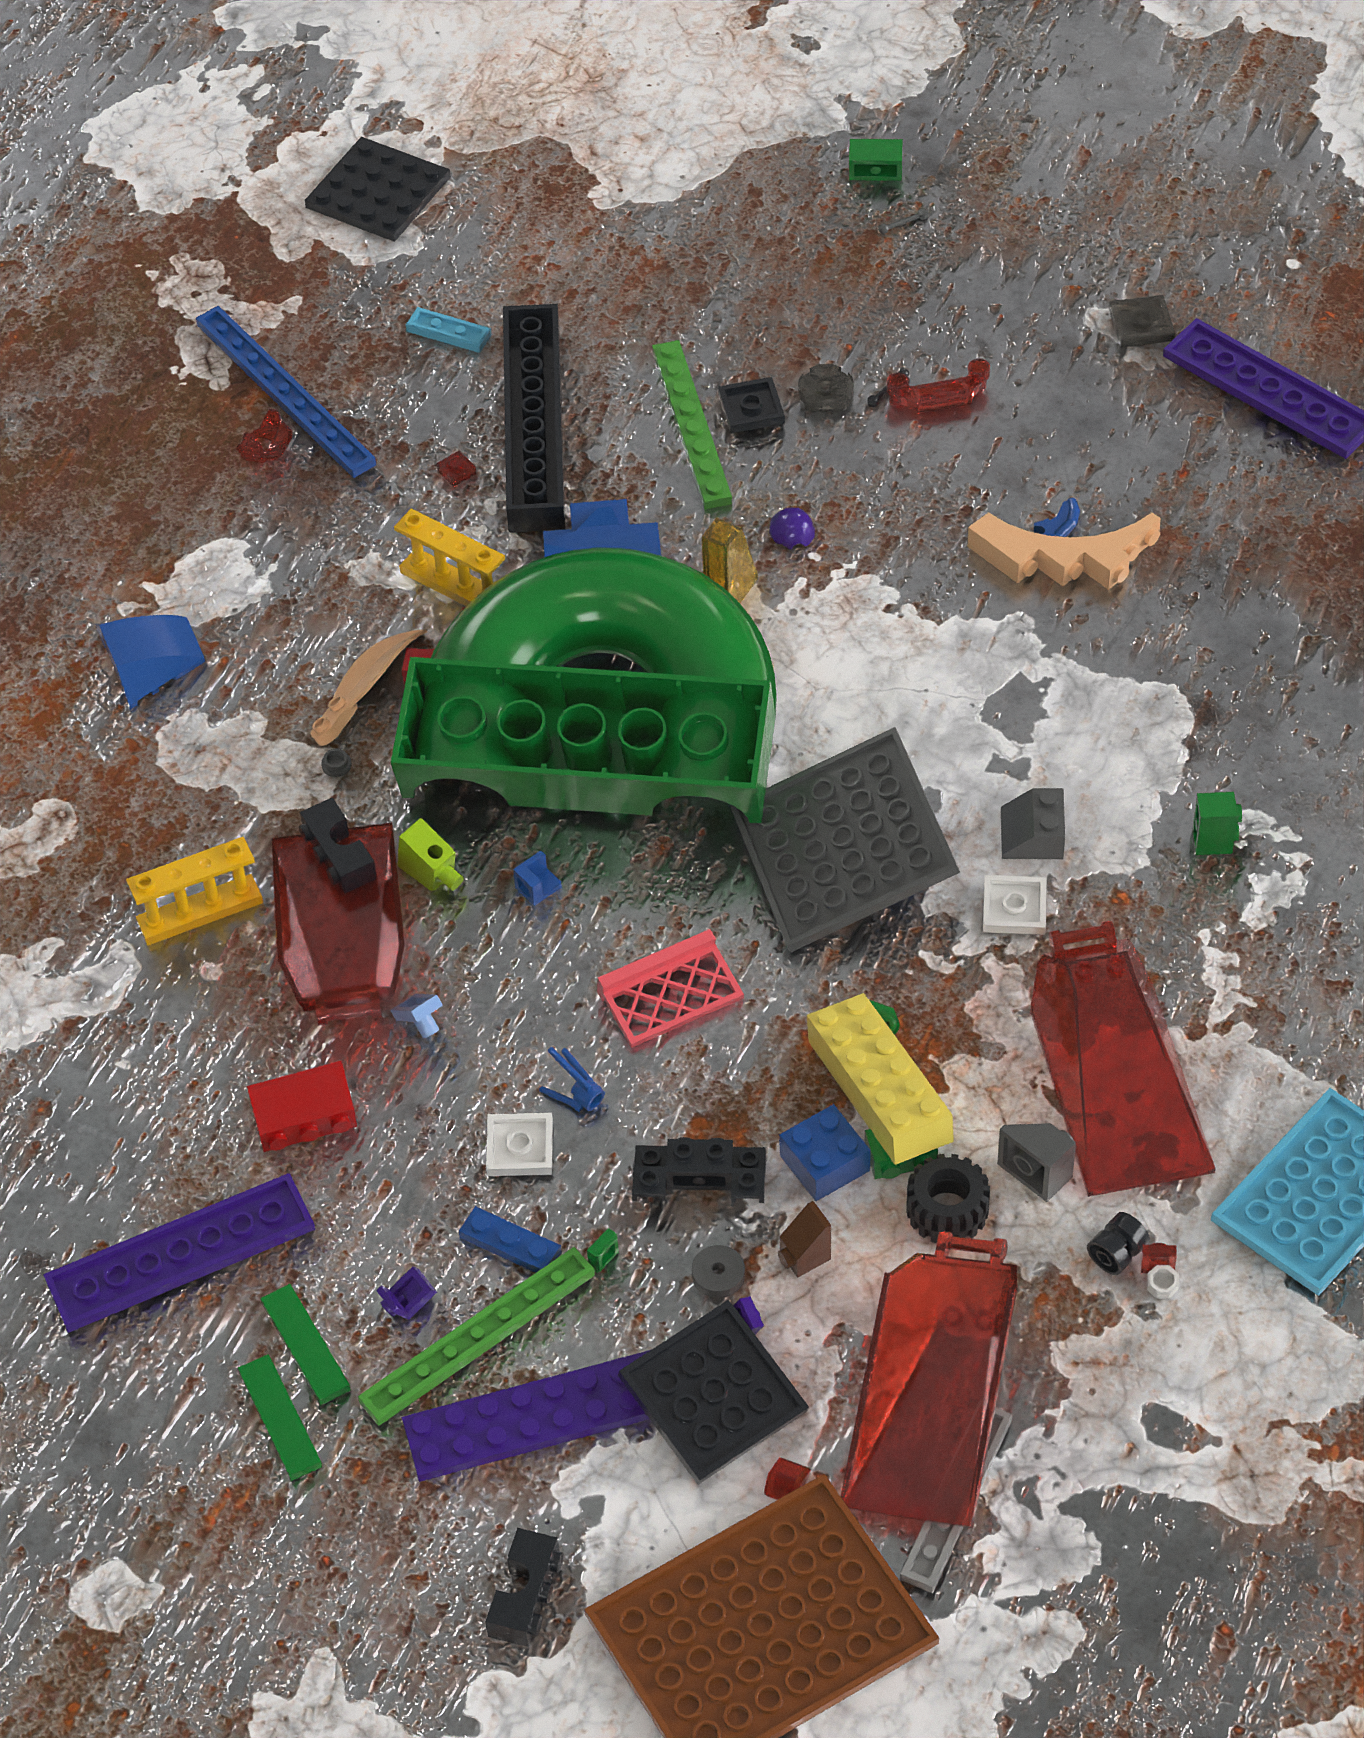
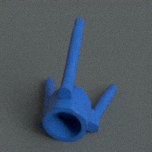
M550 1047L548 1052L577 1081L571 1089V1093L574 1096L572 1099L543 1086L539 1088V1091L570 1105L577 1112H580L583 1108L587 1111L594 1110L603 1100L605 1091L593 1081L566 1048H563L561 1052L568 1062L554 1048Z

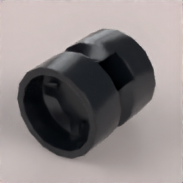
M1118 1212L1105 1225V1229L1101 1230L1087 1244V1251L1091 1259L1102 1270L1112 1275H1118L1132 1261V1256H1137L1147 1246L1150 1237L1145 1227L1135 1217L1125 1212Z

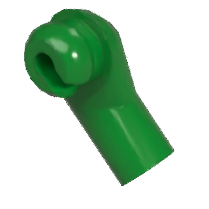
M869 1000L893 1034H896L899 1030L900 1022L894 1008Z

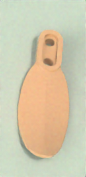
M426 629L404 632L386 638L370 647L358 657L340 682L333 699L328 704L329 708L312 725L311 737L318 745H327L340 734L356 712L357 702L374 686L396 656L409 643L427 633Z

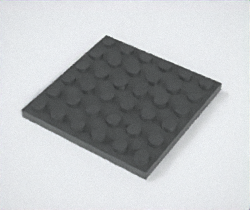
M896 727L766 788L761 823H749L747 816L741 810L730 805L790 953L960 873Z

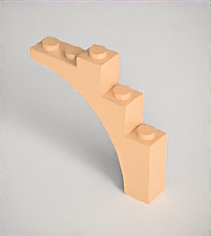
M988 512L968 527L967 547L1016 583H1019L1027 576L1033 575L1038 568L1061 586L1066 585L1072 579H1077L1084 572L1109 590L1116 583H1121L1127 578L1129 574V561H1133L1147 546H1152L1157 542L1160 536L1161 518L1154 513H1150L1136 523L1113 532L1095 536L1059 537L1023 530L1002 521Z

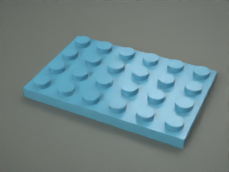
M1331 1088L1323 1094L1211 1215L1213 1223L1318 1296L1364 1247V1110Z

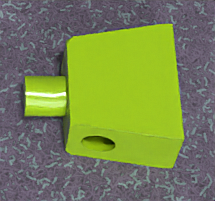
M422 818L417 820L399 836L397 866L430 891L436 890L442 884L446 885L451 891L461 885L464 876L455 870V851Z

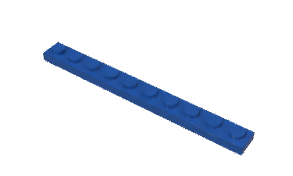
M219 306L196 317L197 326L353 478L376 466V458Z

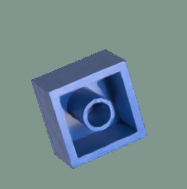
M834 1104L779 1134L780 1157L815 1201L824 1198L870 1171L871 1150Z

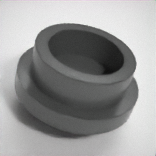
M335 748L325 753L321 766L323 772L328 776L340 777L350 771L352 763L350 756L344 750Z

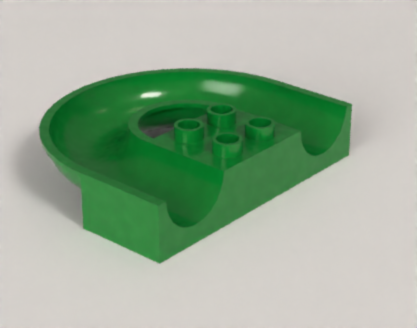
M602 547L576 549L532 561L498 579L474 598L444 632L431 658L410 657L391 758V766L402 798H414L416 788L430 780L461 779L479 783L495 790L511 806L653 816L654 807L663 800L678 796H701L731 804L747 816L749 823H761L777 701L775 673L770 653L761 632L743 606L721 585L705 574L683 563L639 550ZM607 653L627 658L639 665L645 672L560 666L583 655Z

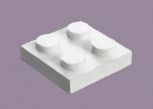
M984 875L983 932L1045 935L1047 877Z
M552 1113L487 1114V1176L552 1175Z

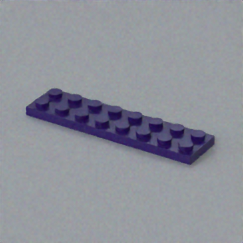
M1197 318L1163 348V357L1345 459L1364 442V410Z
M287 1173L43 1275L65 1328L69 1333L315 1230V1225L290 1173Z
M650 1350L403 1416V1426L418 1481L429 1480L649 1420L643 1409L618 1377L619 1370Z

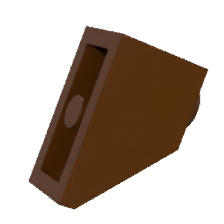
M811 1201L779 1236L780 1251H778V1257L782 1265L786 1269L791 1268L797 1278L831 1260V1224L815 1202Z

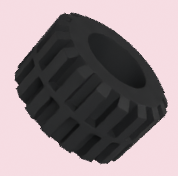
M938 1154L935 1160L931 1157L924 1159V1166L918 1164L914 1168V1174L909 1176L906 1201L907 1217L910 1218V1225L913 1229L919 1228L920 1236L923 1238L931 1237L930 1242L938 1243L939 1240L945 1241L944 1245H952V1241L957 1240L960 1244L966 1242V1236H969L971 1239L975 1237L977 1230H982L985 1226V1221L988 1219L990 1200L988 1178L986 1174H982V1168L978 1164L972 1166V1160L967 1157L961 1160L958 1159L959 1155L951 1154V1157ZM952 1193L958 1195L964 1201L955 1205H943L932 1198L938 1194Z

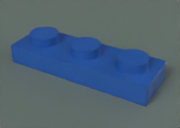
M476 1206L459 1230V1237L535 1273L557 1259L562 1252L561 1245Z

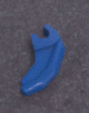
M1069 498L1067 501H1064L1058 515L1053 519L1049 520L1048 518L1035 522L1034 533L1067 537L1077 526L1080 515L1076 499Z

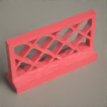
M711 929L598 977L597 993L602 1002L605 1001L631 1048L744 999L743 991L715 944L716 938ZM713 956L717 963L715 973L698 968L700 960ZM678 970L691 973L687 985L671 981L672 973ZM695 975L712 980L708 992L691 987ZM716 981L729 985L733 991L732 994L725 997L712 994ZM650 982L663 985L659 998L642 993L644 985ZM667 987L684 992L680 1004L663 999ZM624 994L635 999L631 1010L618 1007L614 998ZM688 994L704 998L703 1006L698 1009L684 1006ZM639 999L656 1004L652 1017L635 1012ZM660 1006L677 1011L675 1019L668 1022L657 1019L656 1016ZM632 1018L649 1023L647 1031L634 1036L629 1028Z

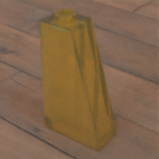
M716 517L702 536L703 574L721 585L741 603L758 580V573L743 529Z

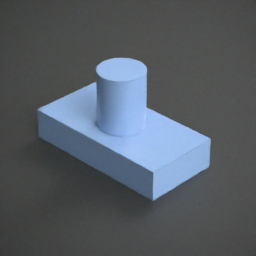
M414 994L390 1011L396 1021L414 1022L422 1038H427L439 1030L431 1013L443 1005L436 994Z

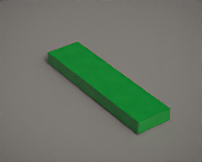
M291 1284L260 1298L262 1306L320 1406L351 1391L350 1384Z
M269 1354L238 1367L241 1379L290 1481L322 1468L321 1460Z

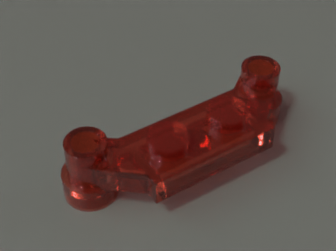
M974 359L968 364V375L966 377L916 386H909V379L905 374L893 373L888 376L886 384L889 402L893 406L904 405L917 410L918 414L971 405L972 398L978 392H983L987 387V380L990 377V364L984 359Z

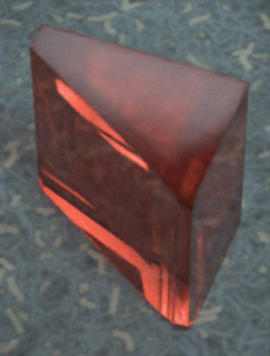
M779 1457L768 1473L764 1494L776 1500L784 1497L806 1484L811 1469Z

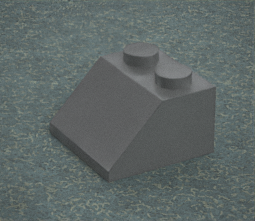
M1032 788L1001 806L1002 859H1063L1065 846L1063 788Z
M1051 1123L1003 1125L999 1131L997 1164L1048 1202L1073 1178L1076 1142L1068 1132L1059 1130Z

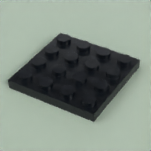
M361 136L305 199V206L307 209L395 242L450 179V169Z
M729 1300L619 1370L618 1377L697 1485L805 1414L809 1409L807 1403Z

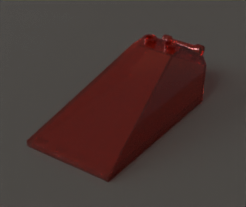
M392 822L348 828L349 837L337 842L339 845H349L361 840L375 863L377 879L346 894L342 892L338 884L333 885L330 882L326 873V865L318 863L312 850L314 846L310 841L306 843L301 834L271 838L278 962L299 1005L305 1012L316 1013L318 1026L326 1025L328 1021L370 1015H372V1018L382 1017L381 1005L391 1001L395 994L405 947Z
M1112 921L1101 922V926L1062 933L1059 930L1050 931L1049 942L1052 952L1043 954L1037 962L1030 1013L1067 1131L1076 1142L1075 1157L1088 1197L1215 1173L1216 1168L1154 985L1129 938L1116 939ZM1103 938L1105 942L1064 950L1063 947L1066 944Z
M941 1231L938 1235L935 1255L916 1253L890 1273H884L841 1491V1498L850 1510L973 1528L1017 1294V1265L1003 1263L1008 1250L1006 1239L995 1238L994 1241L955 1237L950 1232ZM951 1250L990 1254V1260L981 1261L948 1256Z

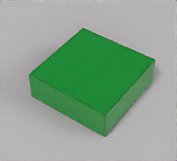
M608 1228L587 1249L588 1262L596 1273L601 1272L619 1253L617 1233Z

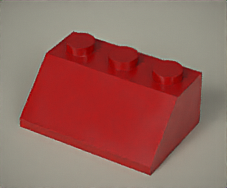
M342 1061L247 1086L263 1152L281 1150L289 1145L311 1142L318 1137L333 1133H343L357 1127L354 1106Z

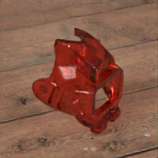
M269 409L259 428L251 433H244L241 444L237 445L236 450L241 453V457L246 461L264 463L268 459L276 460L287 449L293 437V431L282 421L277 410ZM258 438L271 441L267 450H264L261 443L256 441Z

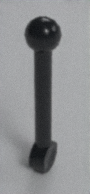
M900 369L898 376L879 393L869 396L867 398L868 406L876 407L879 403L878 400L901 379L908 378V370Z

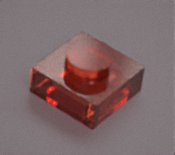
M460 450L436 463L437 471L453 487L476 475V466Z
M1164 1243L1143 1245L1140 1260L1141 1273H1148L1156 1265H1170L1175 1270L1177 1259L1176 1245H1166Z

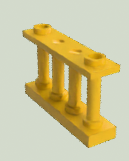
M412 508L394 526L395 531L410 538L412 552L399 565L400 573L464 606H467L481 592L493 584L492 573L505 560V555ZM423 545L434 550V556L425 552ZM446 557L456 561L457 567L447 563ZM469 568L480 573L481 580L471 575Z
M244 836L126 879L136 904L144 903L146 912L137 915L136 920L147 946L263 903L262 895L252 874L245 875L244 866L255 863V860ZM232 871L234 880L216 886L214 877ZM203 882L205 891L187 897L186 887ZM174 893L175 902L161 907L157 906L156 898Z

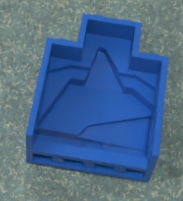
M627 499L570 503L572 529L543 531L544 557L576 549L595 547L633 549L662 556L658 522L629 524Z

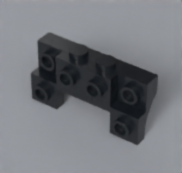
M688 1137L668 1139L667 1146L636 1145L632 1201H637L638 1197H660V1201H665L667 1183V1190L731 1191V1202H736V1198L759 1199V1203H764L766 1147H733V1140H724L722 1138L691 1139Z

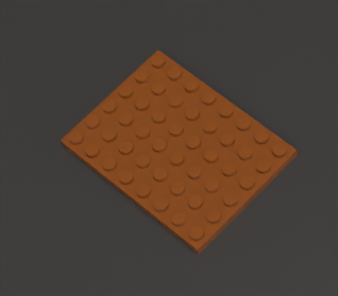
M825 1474L584 1609L588 1621L663 1738H779L939 1644L940 1639Z

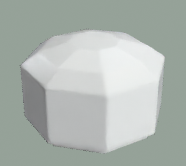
M1156 1265L1148 1272L1147 1290L1156 1299H1170L1178 1291L1179 1273L1170 1265Z

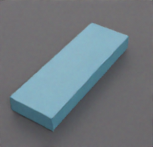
M420 307L416 308L406 323V332L477 353L482 351L492 335L491 328Z

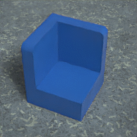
M542 851L537 852L513 869L515 888L534 906L562 887L561 881L547 869L546 855Z

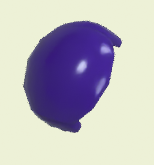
M790 507L779 511L772 517L769 524V534L775 543L792 549L796 544L808 546L815 537V527L813 521L803 509Z

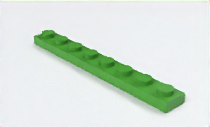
M676 340L652 345L653 355L704 509L731 505L732 495L680 341Z
M575 1247L571 1248L358 1396L360 1405L376 1424L380 1426L594 1277V1268Z

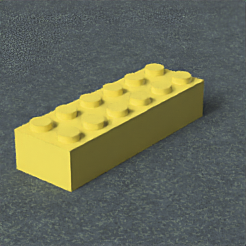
M864 993L807 1014L809 1043L895 1165L954 1142L952 1113Z

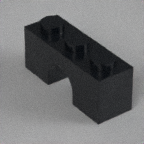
M333 797L300 812L302 825L299 826L301 836L306 843L310 841L314 846L312 847L314 856L319 864L324 863L326 865V873L333 885L338 884L342 892L346 894L377 879L374 860L361 840L349 845L337 844L340 840L349 837L347 819Z
M517 1528L507 1557L510 1575L522 1577L528 1583L522 1590L515 1593L496 1590L485 1623L488 1637L529 1647L532 1635L538 1636L543 1619L540 1611L543 1603L548 1604L551 1599L553 1583H550L553 1572L559 1573L561 1569L563 1552L559 1551L558 1537Z

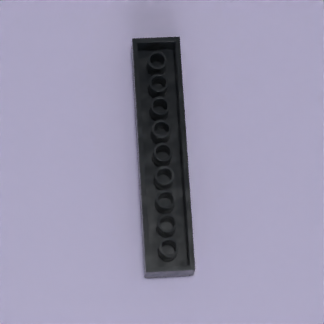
M558 304L503 306L506 511L508 531L511 533L566 530Z

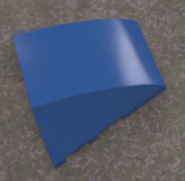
M150 615L95 624L104 648L107 649L120 680L121 688L130 710L137 706V701L147 694H156L159 692L158 687L171 679L178 680L205 662L204 655L187 617L179 615Z

